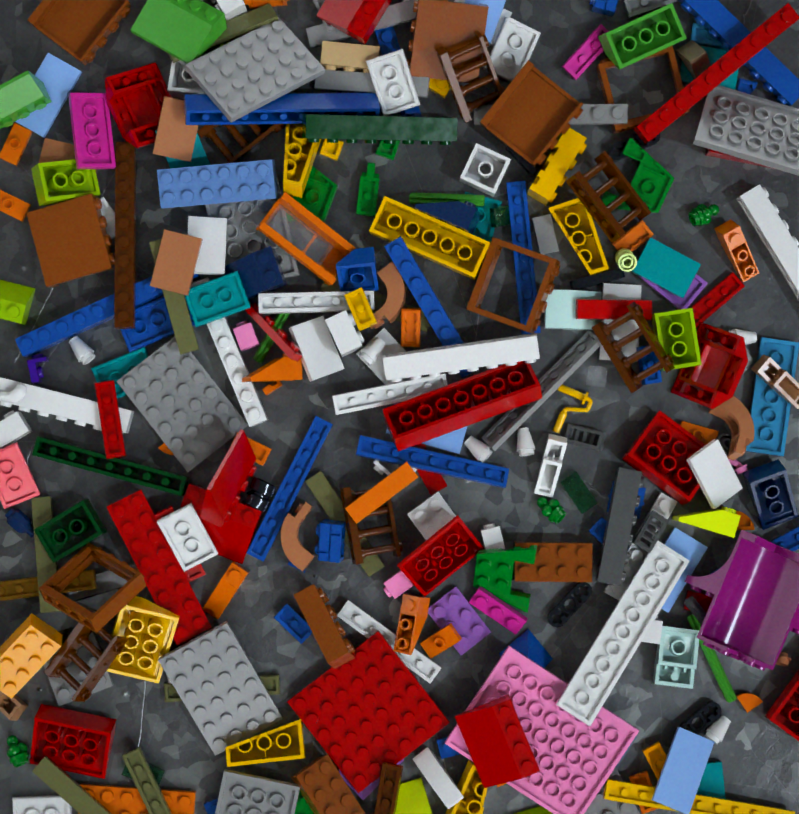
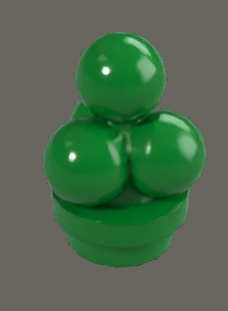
M699 204L688 213L690 223L693 226L709 224L711 216L719 213V207L715 204H711L709 207Z
M540 497L537 500L538 507L542 508V514L548 517L551 523L558 524L563 520L566 512L560 506L557 499H551L548 502L547 498Z
M15 735L9 736L6 741L8 746H10L7 750L10 764H13L14 767H19L29 762L27 758L29 757L27 745L25 743L18 744V738Z

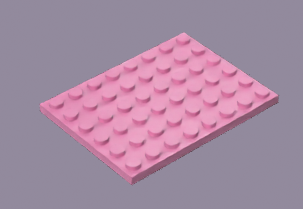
M508 645L465 711L509 694L540 772L519 780L507 782V784L553 814H584L639 733V729L603 706L591 726L581 722L556 705L568 683ZM456 724L446 739L445 744L473 762L460 728Z

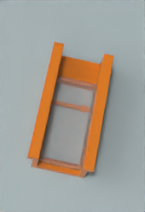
M286 192L277 199L256 228V230L262 232L321 278L328 286H332L336 281V263L351 251L357 249Z

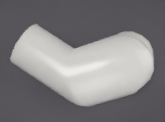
M18 384L10 393L0 391V401L19 402L26 395V386Z

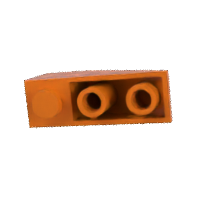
M730 219L714 228L721 246L741 281L745 282L759 274L741 227Z
M403 594L393 651L412 655L427 619L430 597Z

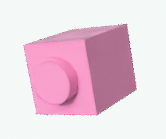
M243 321L237 323V327L233 328L242 352L260 345L251 322Z
M401 570L383 582L385 585L383 590L388 597L393 596L394 599L414 586Z

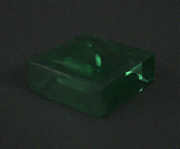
M508 205L490 208L491 227L496 228L510 224Z

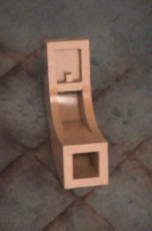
M393 262L377 272L386 285L387 299L385 304L374 313L377 324L371 326L370 329L379 328L384 324L385 318L390 323L394 322L404 307L406 286L404 279Z
M733 396L716 408L709 409L708 413L721 418L729 426L732 439L727 458L734 461L738 457L743 456L746 446L754 441V424L747 408L739 399Z
M305 502V504L301 503L295 510L297 515L295 517L288 513L281 528V544L284 553L289 561L302 572L305 571L315 557L314 554L303 547L299 540L300 525L313 508L308 502Z

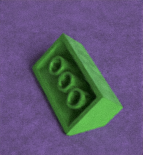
M673 3L598 36L606 56L619 70L687 39Z
M28 70L0 85V129L11 126L13 122L28 117L30 113L43 109L52 102L44 83Z

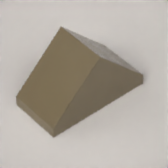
M693 40L676 50L694 79L711 66L707 52Z

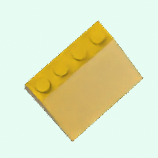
M135 596L117 613L111 636L126 637L128 640L125 643L124 649L118 653L107 669V672L159 684L163 668L158 658L169 652L180 616L142 597Z

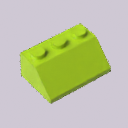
M0 280V319L26 325L35 288Z
M693 308L654 313L652 315L653 331L666 354H669L674 361L673 366L675 368L672 370L702 365Z

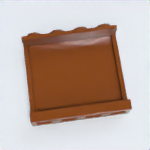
M42 0L28 18V22L86 66L87 63H91L94 60L96 51L105 46L110 33H114L118 29L120 20L129 15L131 4L128 0Z
M414 0L413 12H416L415 20L411 21L410 32H413V40L409 39L408 51H411L410 59L407 58L411 75L414 77L446 80L435 49L443 47L446 51L452 52L477 41L475 31L478 30L482 36L485 35L488 5L445 0ZM480 48L454 59V62L451 63L453 69H459L481 59L482 53ZM480 68L460 76L458 82L471 83L478 80Z
M528 60L482 118L480 124L535 167L536 164L541 165L546 159V151L549 148L553 150L559 142L557 140L558 136L561 133L565 134L571 127L569 123L573 117L577 119L581 115L583 103H579L536 69L534 64Z
M88 194L27 212L46 287L54 288L61 283L110 269L115 270V254L111 250L112 239L109 234L107 235L105 228L107 227V221L101 213L102 202L96 195Z

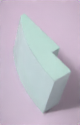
M553 289L552 293L548 294L546 300L547 308L544 312V329L593 330L592 327L601 322V319H576V300H601V292Z
M662 626L660 644L657 645L652 684L693 689L699 639L696 637L699 630Z

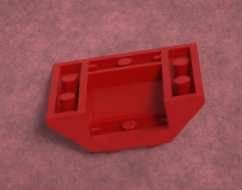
M156 62L106 77L107 105L123 139L135 148L154 143L155 131L158 128L164 96L171 97Z
M701 322L696 333L702 365L681 368L671 393L714 409L733 397L748 363L744 337Z

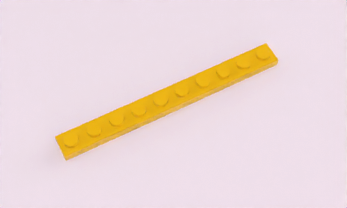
M607 779L605 782L603 798L606 800L676 811L651 800L656 787ZM696 794L689 814H795V811Z

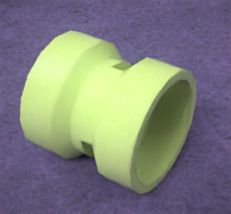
M622 248L616 252L615 261L622 271L630 272L636 267L637 259L630 249Z

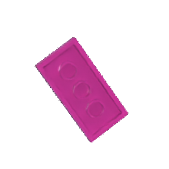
M69 93L76 168L115 169L116 162L111 119L106 93Z

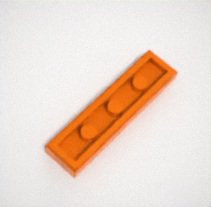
M406 461L346 506L345 510L357 524L416 480L418 476Z

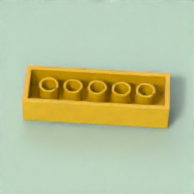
M384 196L369 229L371 235L389 243L401 236L410 252L475 280L490 246V242L386 196Z

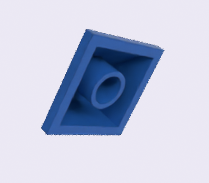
M374 247L354 249L336 263L340 291H354L361 287L364 291H379Z
M529 629L509 644V646L543 668L553 659ZM506 648L499 653L501 656L506 650Z

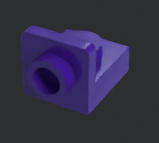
M43 354L31 356V360H27L33 384L42 383V378L44 377L43 368L39 366V363L49 362V357H43Z

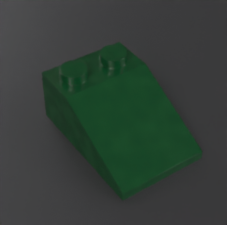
M89 499L82 500L34 529L53 563L108 532Z

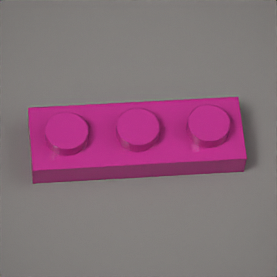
M602 24L590 34L561 66L574 80H577L602 53L603 47L598 36L609 32Z
M480 586L468 602L515 635L528 619Z

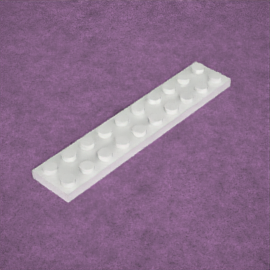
M657 541L652 551L647 554L556 703L558 707L586 725L591 726L690 562L688 559L660 541Z

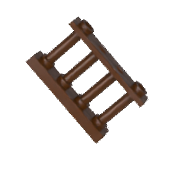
M478 30L474 32L477 41L450 52L446 51L443 47L435 49L460 117L465 123L472 120L470 115L473 112L472 110L498 99L505 90L504 86H501L490 58L487 49L489 42L486 36H482ZM480 48L483 58L459 69H453L451 63L454 62V59ZM484 65L487 66L489 75L465 86L459 85L458 79H460V76ZM490 82L493 83L495 92L470 103L465 102L464 96H466V93Z
M248 124L258 137L250 144H248L234 125H222L227 128L243 148L235 156H233L216 134L217 131L215 129L219 125H204L197 133L201 138H210L228 160L227 163L241 162L239 159L273 131L278 133L282 130L285 124H272L273 126L265 132L262 131L258 124Z
M604 151L594 159L597 165L584 175L578 171L567 179L566 182L612 243L626 234L623 230L626 224L635 217L640 221L648 216L651 211L615 165L611 156ZM602 170L609 180L594 191L588 181ZM614 186L620 196L605 206L599 197ZM625 201L632 211L617 222L611 212Z
M635 301L626 306L629 310L626 314L609 324L601 321L592 327L631 393L642 387L643 379L664 368L666 373L675 368L672 357L664 351L643 316V309ZM634 318L639 328L620 340H615L611 334L612 330ZM644 335L649 345L629 357L624 356L621 351L622 347ZM654 351L659 362L638 374L635 373L631 367L632 363Z
M351 487L340 488L353 564H362L366 556L393 551L394 557L401 556L403 546L401 540H398L391 498L384 503L385 506L378 507L367 516L386 513L388 525L361 530L345 510V507L369 489L354 492V490H351ZM390 533L391 544L366 549L360 545L362 537Z
M78 622L44 673L48 677H62L76 691L71 699L77 702H85L89 699L93 689L118 653L124 649L125 643L128 640L126 637H112L102 627L97 633L109 644L102 653L88 640L92 630ZM82 645L98 659L92 669L77 655ZM71 661L87 675L82 684L67 671Z

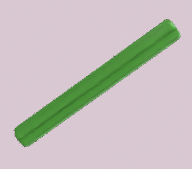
M693 614L689 615L687 619L692 629L700 630L702 626ZM699 639V644L728 703L733 702L737 697L715 650L702 645L703 641Z

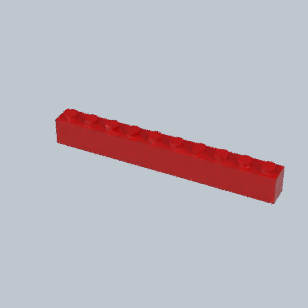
M789 3L784 5L637 125L634 131L645 144L651 141L799 19V15Z

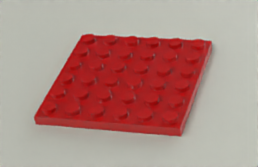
M379 630L355 648V652H353L354 659L336 669L330 667L287 701L358 793L381 776L384 762L397 764L450 723L399 655L393 651L394 649Z

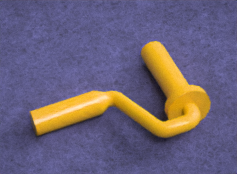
M563 384L558 388V391L581 400V404L584 405L586 401L588 403L586 408L565 407L559 413L552 431L560 433L567 417V411L588 412L591 409L593 401L588 397L589 392L584 394Z

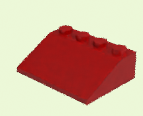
M325 0L316 17L359 42L366 44L392 0Z
M659 410L630 446L622 460L635 470L641 471L643 476L684 505L691 501L700 488L686 459L703 448L705 444Z
M242 429L238 432L205 493L200 518L219 527H222L225 521L228 522L233 513L231 511L232 507H237L241 496H239L241 491L245 492L249 482L247 480L249 476L253 477L257 470L255 466L256 456Z
M190 483L180 508L192 503L200 518L206 488ZM239 501L237 507L233 506L231 509L233 513L228 522L225 521L222 527L202 518L200 519L218 551L217 555L243 564L263 511Z
M457 515L399 562L397 566L425 597L477 555L478 550H483L484 547Z
M509 694L455 716L484 788L519 780L540 772Z
M41 704L34 718L30 764L38 765L47 756L63 771L105 779L117 719Z

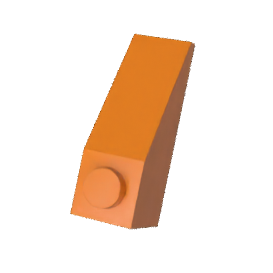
M284 353L282 357L273 359L242 378V382L303 380L301 359L299 361L292 360Z
M233 561L204 605L203 610L214 618L219 619L250 571Z

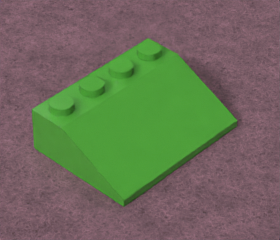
M147 0L131 28V33L187 64L201 57L227 29L225 13L201 0Z

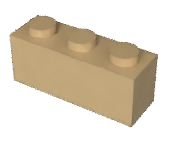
M322 41L320 64L325 70L336 71V69L348 72L360 71L362 73H370L366 61L379 57L380 46Z

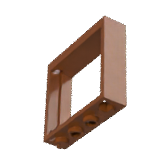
M673 46L642 59L646 60L667 54L676 92L678 93L683 89ZM609 58L601 60L596 70L605 104H614L606 70L616 66ZM687 110L680 117L687 115L690 110ZM651 114L628 119V124H611L613 134L634 129Z
M493 237L466 310L531 334L534 333L538 326H540L541 321L539 318L541 313H544L547 308L546 300L548 294L550 295L554 289V278L560 273V261ZM503 247L549 263L526 325L480 309Z
M88 543L39 587V590L45 602L97 633L146 587L144 575L139 572V569H133L127 562H121L113 554L104 552L101 547L97 548ZM93 562L100 564L128 581L95 613L60 593Z

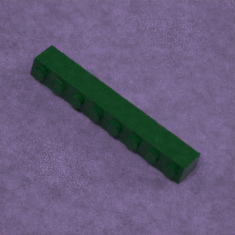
M303 114L302 138H308V142H319V139H327L328 143H338L339 139H346V143H357V139L365 140V143L373 144L376 143V140H384V144H395V140H402V144H414V141H421V144L432 145V141H440V145H451V141H457L458 118Z
M37 436L32 453L33 456L179 496L185 495L189 477L122 458L106 459V454Z

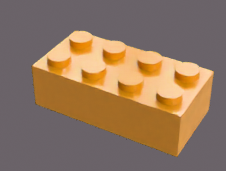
M31 613L0 646V691L12 699L60 649L63 634Z

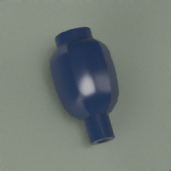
M12 507L5 514L7 523L17 532L27 533L32 538L34 536V529L31 527V520L21 510H15Z

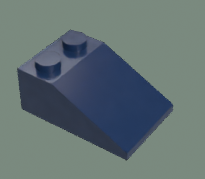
M460 201L416 204L414 207L420 212L472 235L481 217L478 208L475 207L476 205L468 201L464 203Z
M271 246L253 252L225 266V275L238 271L248 299L258 296V293H266L287 285L276 251Z
M779 459L743 472L749 496L763 530L799 517L787 470Z

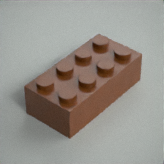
M514 542L513 548L519 546L521 548H529L530 545H537V553L534 564L515 561L513 580L520 582H592L593 543Z
M312 584L294 594L327 663L336 669L354 659L353 652H355L352 643L347 638L345 639L344 636L347 633L342 624L336 621L338 616L334 608L327 604L330 600L326 592L321 587L318 588L315 584Z
M328 754L319 756L291 776L293 782L300 786L299 791L314 814H365Z

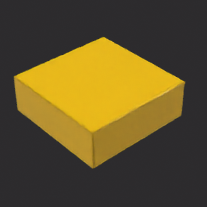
M324 139L319 154L338 161L344 142L338 140V143H328L327 139Z

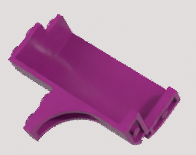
M741 530L731 556L720 569L710 575L701 577L687 575L684 581L691 584V589L700 593L703 589L706 591L705 595L713 598L696 638L703 641L702 645L717 650L719 653L743 661V663L763 671L765 668L773 670L789 631L799 634V554Z

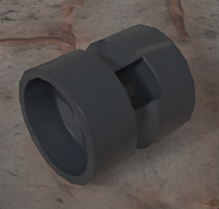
M254 477L250 484L251 491L246 493L243 502L265 512L269 504L268 498L273 496L276 487Z

